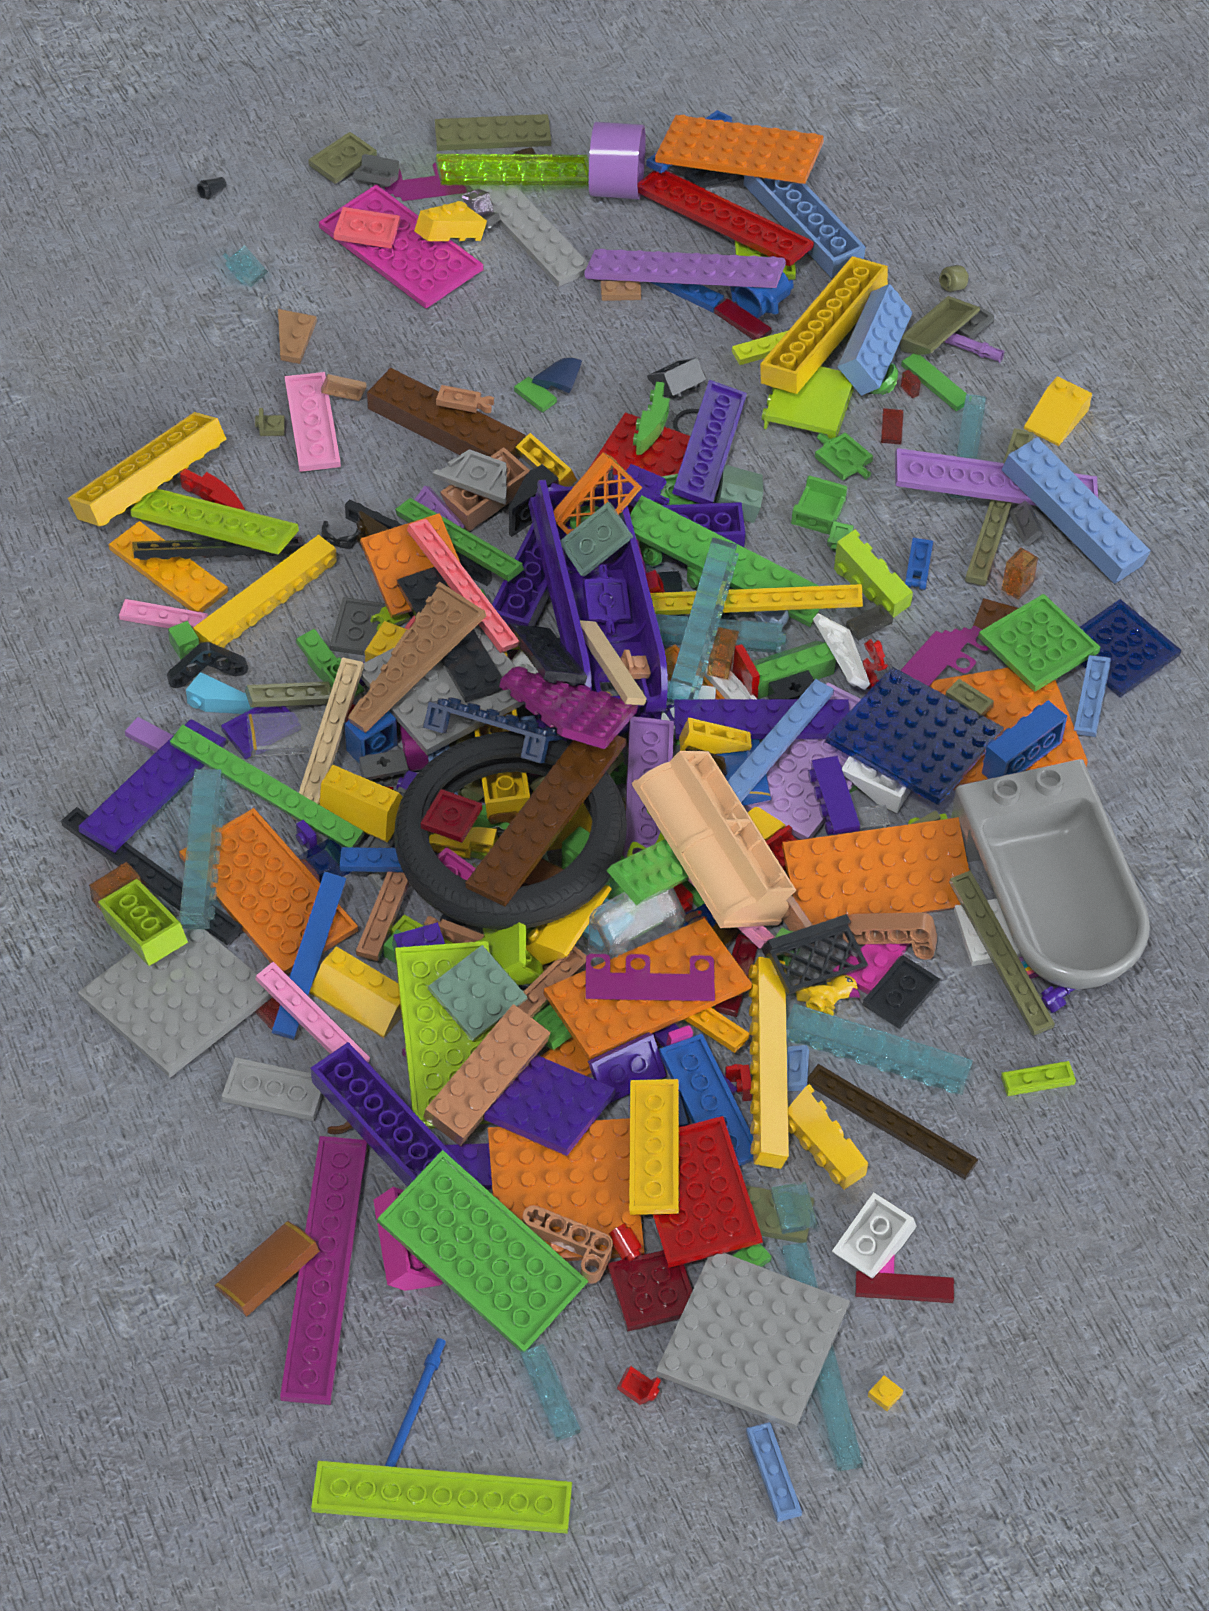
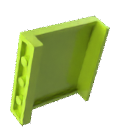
M820 366L797 394L772 387L773 394H769L767 399L768 408L763 409L761 420H764V429H767L769 422L827 434L830 439L836 438L844 420L854 386L841 371Z

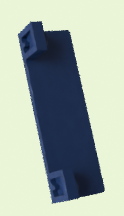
M448 697V699L438 698L437 701L428 702L423 728L439 733H447L450 715L453 713L525 735L521 757L538 763L545 762L549 741L565 738L557 733L558 728L549 726L542 728L539 727L538 722L530 720L522 722L519 721L518 716L507 714L505 717L499 715L500 711L487 709L485 711L480 709L481 706L478 704L467 703L465 705L461 703L460 699Z

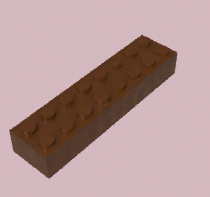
M391 367L367 392L369 410L460 456L470 449L490 457L504 447L518 460L521 458L516 446L526 437L525 434L479 411L474 413L436 405V398L439 391Z

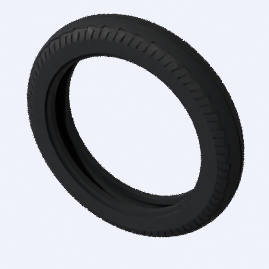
M513 731L486 734L468 739L445 750L432 759L416 775L406 789L398 807L395 820L394 842L402 871L410 885L422 899L441 913L472 926L501 930L510 928L520 922L526 925V928L556 921L571 914L590 901L612 877L607 870L611 865L620 861L627 834V820L623 800L616 784L607 771L583 802L592 819V827L589 838L580 854L558 874L539 883L520 887L506 907L467 889L465 885L467 880L450 871L435 855L429 842L430 831L421 829V821L441 789L455 793L477 779L505 772H527L546 777L570 743L564 740L549 741L545 762L538 763L521 757L525 735Z

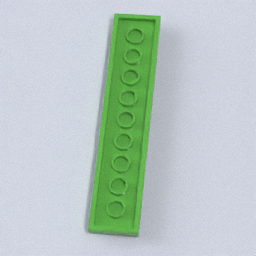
M642 495L630 514L636 539L736 590L819 586ZM820 609L788 610L789 617L811 627L814 621L813 618Z

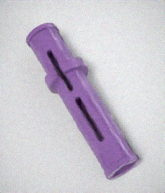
M953 333L945 340V343L978 354L981 358L986 357L1000 363L1004 357V350L989 346V343H981Z

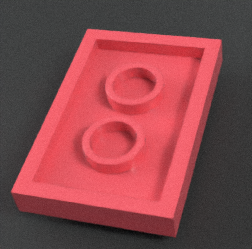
M343 207L334 231V240L392 248L400 224V216Z

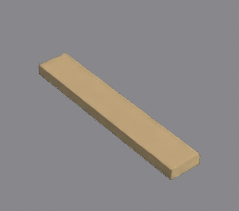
M580 620L586 645L623 702L631 705H644L647 698L598 624L593 621Z

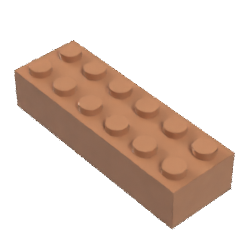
M513 1004L427 1106L423 1118L461 1147L482 1122L484 1113L548 1042L551 1032Z

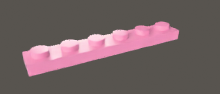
M274 962L256 975L255 980L330 1054L349 1042L367 1063L369 1062L370 1057Z

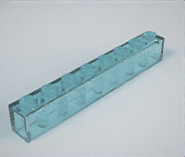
M221 769L194 770L180 909L183 929H210V920L215 918V907L212 906V901H216L217 897L214 882L218 883V869H215V865L220 863V851L217 850V846H221L222 834L219 832V828H223V814H220V812L225 809V796H222V792H226L227 780L222 777Z
M795 1003L786 1023V1039L793 1043H801L815 1050H823L837 1057L854 1060L862 1065L867 1064L884 1072H892L905 1079L917 1080L927 1086L942 1088L949 1093L963 1095L973 1063L971 1059Z

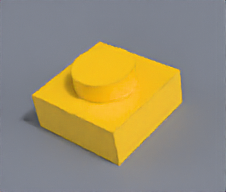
M885 1375L868 1392V1397L886 1411L903 1395V1389Z

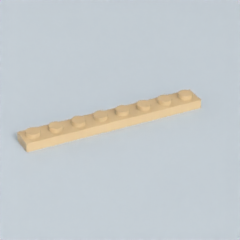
M347 658L341 659L301 783L299 793L319 805L321 782L333 765L364 668V663L361 661Z

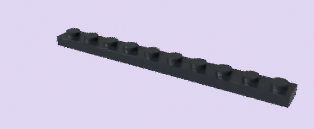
M78 807L61 820L64 828L133 878L138 879L144 886L177 910L187 914L198 925L224 944H230L243 931L242 925L127 842L114 853L80 833L79 825L89 815Z

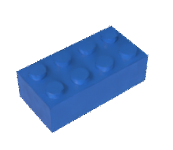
M1049 700L1042 705L1036 706L1032 713L1020 718L1015 726L1007 728L996 740L992 739L986 745L982 774L991 779L1023 772L1062 743L1067 715Z

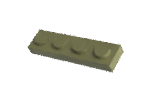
M329 682L247 685L245 693L250 707L327 704L332 689Z

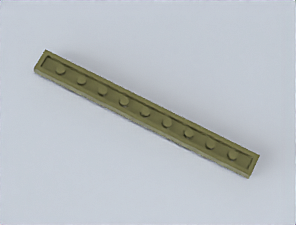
M1014 428L1003 463H1005L1010 453L1032 441L1034 433ZM990 501L965 582L986 586L1012 502Z

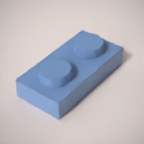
M807 1045L787 1047V1091H799L807 1086L809 1060Z

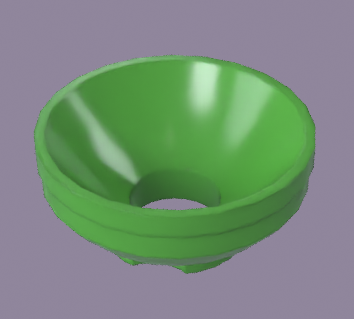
M890 363L880 388L871 391V394L884 395L890 393L895 388L898 379V369L893 363Z

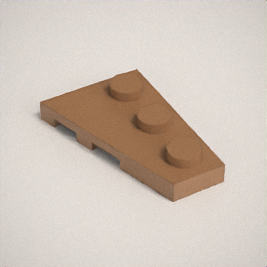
M278 309L280 359L300 364L317 318L313 315Z

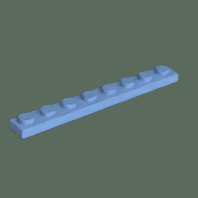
M815 679L732 775L728 783L740 802L745 799L834 693L833 688Z

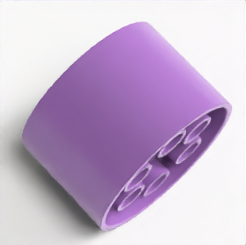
M611 122L594 123L589 156L590 196L640 199L641 194L638 193L637 183L644 178L646 149L644 125Z

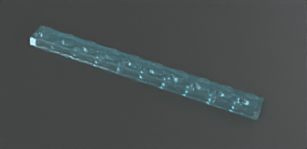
M807 1243L783 1246L782 1253L788 1277L818 1288ZM832 1345L815 1385L837 1471L861 1468L863 1462Z

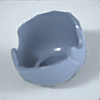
M788 610L755 611L754 613L758 625L766 631L782 628L789 619Z

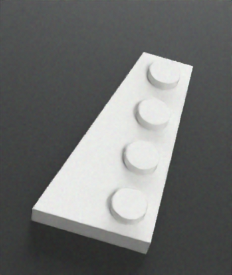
M818 613L813 620L845 674L847 681L852 686H858L865 690L870 685L850 630Z

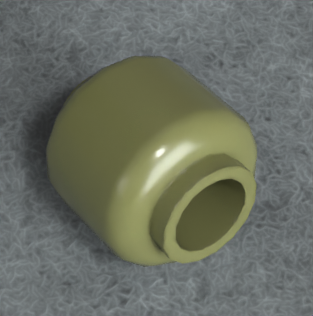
M961 265L948 266L941 271L939 283L947 292L959 291L967 286L969 275Z

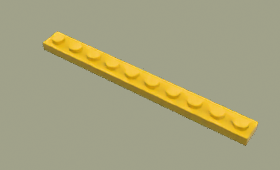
M862 584L650 593L655 615L863 607Z

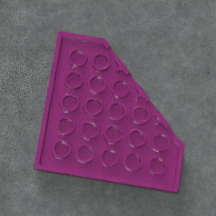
M520 666L510 669L501 678L499 686L503 690L509 689L511 691L510 696L518 702L524 701L526 703L525 708L534 715H538V713L542 715L541 720L549 727H557V733L560 736L605 749L636 714L638 705L625 704L622 698L612 697L608 692L600 691L598 693L590 691L591 688L588 686L569 685L564 681H557L556 683L547 682L539 673L528 672V669Z

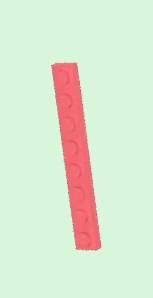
M424 519L409 524L407 531L450 588L485 611L486 617L478 625L497 650L502 653L518 647L520 642L428 520Z

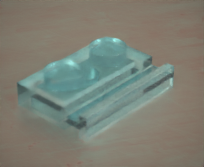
M802 1182L799 1185L794 1183L771 1188L782 1234L803 1231L810 1227H813V1229L817 1228V1221L806 1182Z

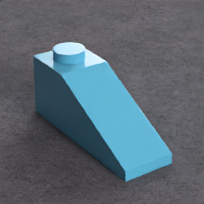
M201 672L186 689L187 703L193 708L205 712L243 714L254 708L250 707L246 693Z

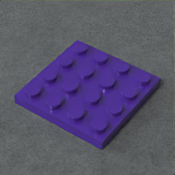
M536 1055L484 1113V1120L567 1156L613 1099L615 1088Z

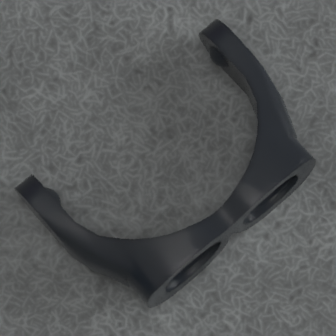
M324 521L322 525V538L331 545L340 548L350 549L357 541V535H360L357 529L353 535L337 539L326 531L328 521Z

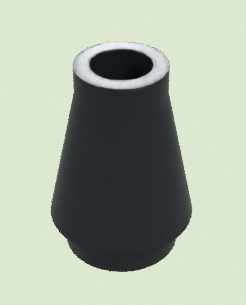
M223 177L201 180L197 184V192L201 198L209 199L226 187V181Z

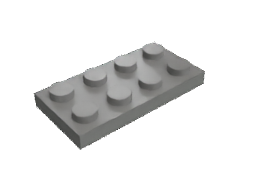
M235 1057L222 1094V1102L314 1121L322 1093L312 1083L311 1073Z

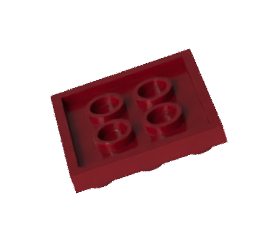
M663 1250L640 1255L630 1262L624 1259L607 1264L608 1273L627 1332L680 1319L692 1294V1288L684 1264L668 1268Z

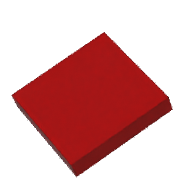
M742 644L736 645L732 673L743 683L750 695H754L757 699L760 674Z

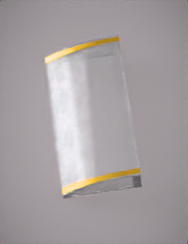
M325 711L247 714L251 757L311 754ZM339 743L337 752H339V749H340V746H341L340 743Z

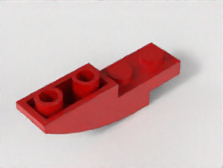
M187 469L180 473L181 487L187 492H192L205 501L245 510L237 495L224 482L212 474L206 472L201 477Z

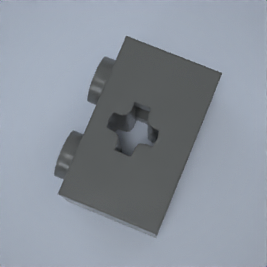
M403 749L359 757L361 776L385 787L397 785L399 778H404L409 770Z

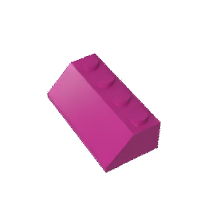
M392 1187L373 1200L376 1220L404 1190ZM377 1223L387 1285L407 1291L443 1284L442 1280Z

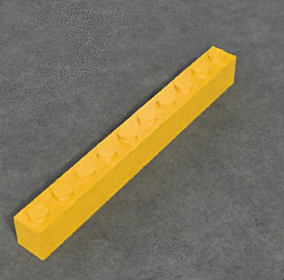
M758 957L755 964L751 965L749 969V978H751L752 988L749 990V997H752V1003L749 1008V1016H752L749 1033L752 1036L749 1054L752 1055L750 1074L753 1075L750 1094H753V1100L750 1105V1114H753L750 1133L753 1134V1141L750 1153L753 1154V1164L781 1169L789 1157L786 992L770 958Z

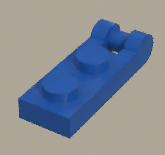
M912 539L905 581L909 588L914 586L919 587L920 590H926L933 547L932 540ZM913 575L921 576V579L913 578Z

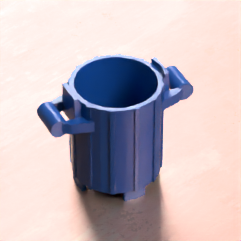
M782 272L777 288L730 286L732 301H736L738 306L756 318L761 317L765 313L778 314V304L787 298L794 288L793 280L789 281L784 272Z

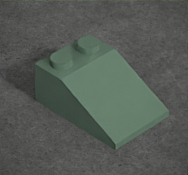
M725 465L719 482L716 503L742 502L744 521L754 523L761 508L763 475Z

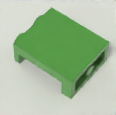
M808 476L800 501L793 508L791 524L830 535L833 521L837 522L846 501L847 486L818 477Z

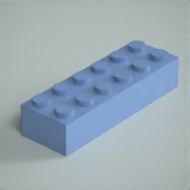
M890 284L871 292L837 366L861 396L880 388L913 313Z

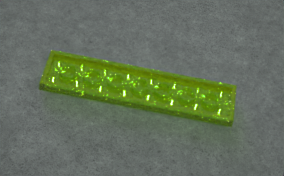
M436 154L435 158L441 185H589V161L587 155Z

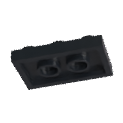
M902 955L863 999L862 1005L901 1029L940 984V978Z

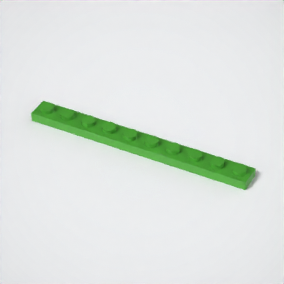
M183 724L170 740V744L298 821L304 819L312 829L342 847L355 848L365 835L363 830Z

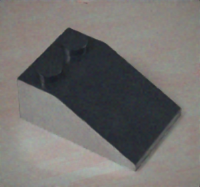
M543 464L526 474L509 506V535L511 537L533 523L528 504L530 497L536 496L538 480H546L547 488H550L552 483L559 485V478Z

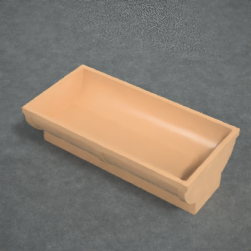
M679 751L670 762L651 769L632 782L635 791L720 928L779 925L782 922L781 919L789 908L787 899L796 889L709 751Z

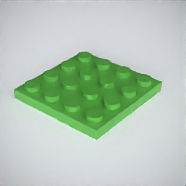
M1045 594L1040 595L981 630L978 638L1034 692L1088 660L1089 655L1095 656L1100 652V646Z

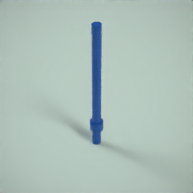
M441 1338L436 1339L431 1354H428L424 1362L425 1369L385 1466L395 1467L432 1375L434 1371L438 1370L440 1365V1356L446 1344V1341Z

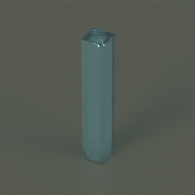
M966 394L956 457L977 459L986 397ZM950 494L952 498L971 500L970 496Z
M655 614L662 642L666 645L695 646L704 642L709 648L734 650L736 645L742 644L746 651L781 652V645L786 643V632H782L783 624Z

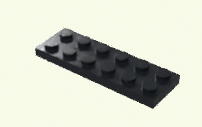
M509 623V628L520 641L518 646L545 681L550 683L564 681L569 685L586 683V673L550 628Z

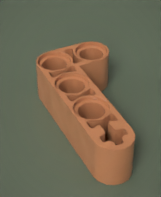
M927 913L851 914L848 916L851 921L848 926L857 944L912 943L914 954L918 958L927 960L934 956L937 933L934 920ZM843 934V939L848 943L845 934Z
M529 1206L524 1210L523 1223L542 1240L584 1256L581 1262L580 1274L588 1280V1283L593 1284L601 1279L612 1254L613 1243L609 1235L539 1206ZM558 1226L562 1231L555 1233L550 1228ZM579 1235L584 1237V1240L577 1242L573 1240V1237ZM597 1245H604L607 1249L599 1251L595 1247ZM595 1266L598 1270L589 1272L585 1268Z

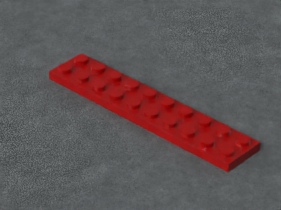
M654 170L637 183L639 194L769 257L785 258V265L787 266L793 265L813 248L814 241L666 170L662 173Z

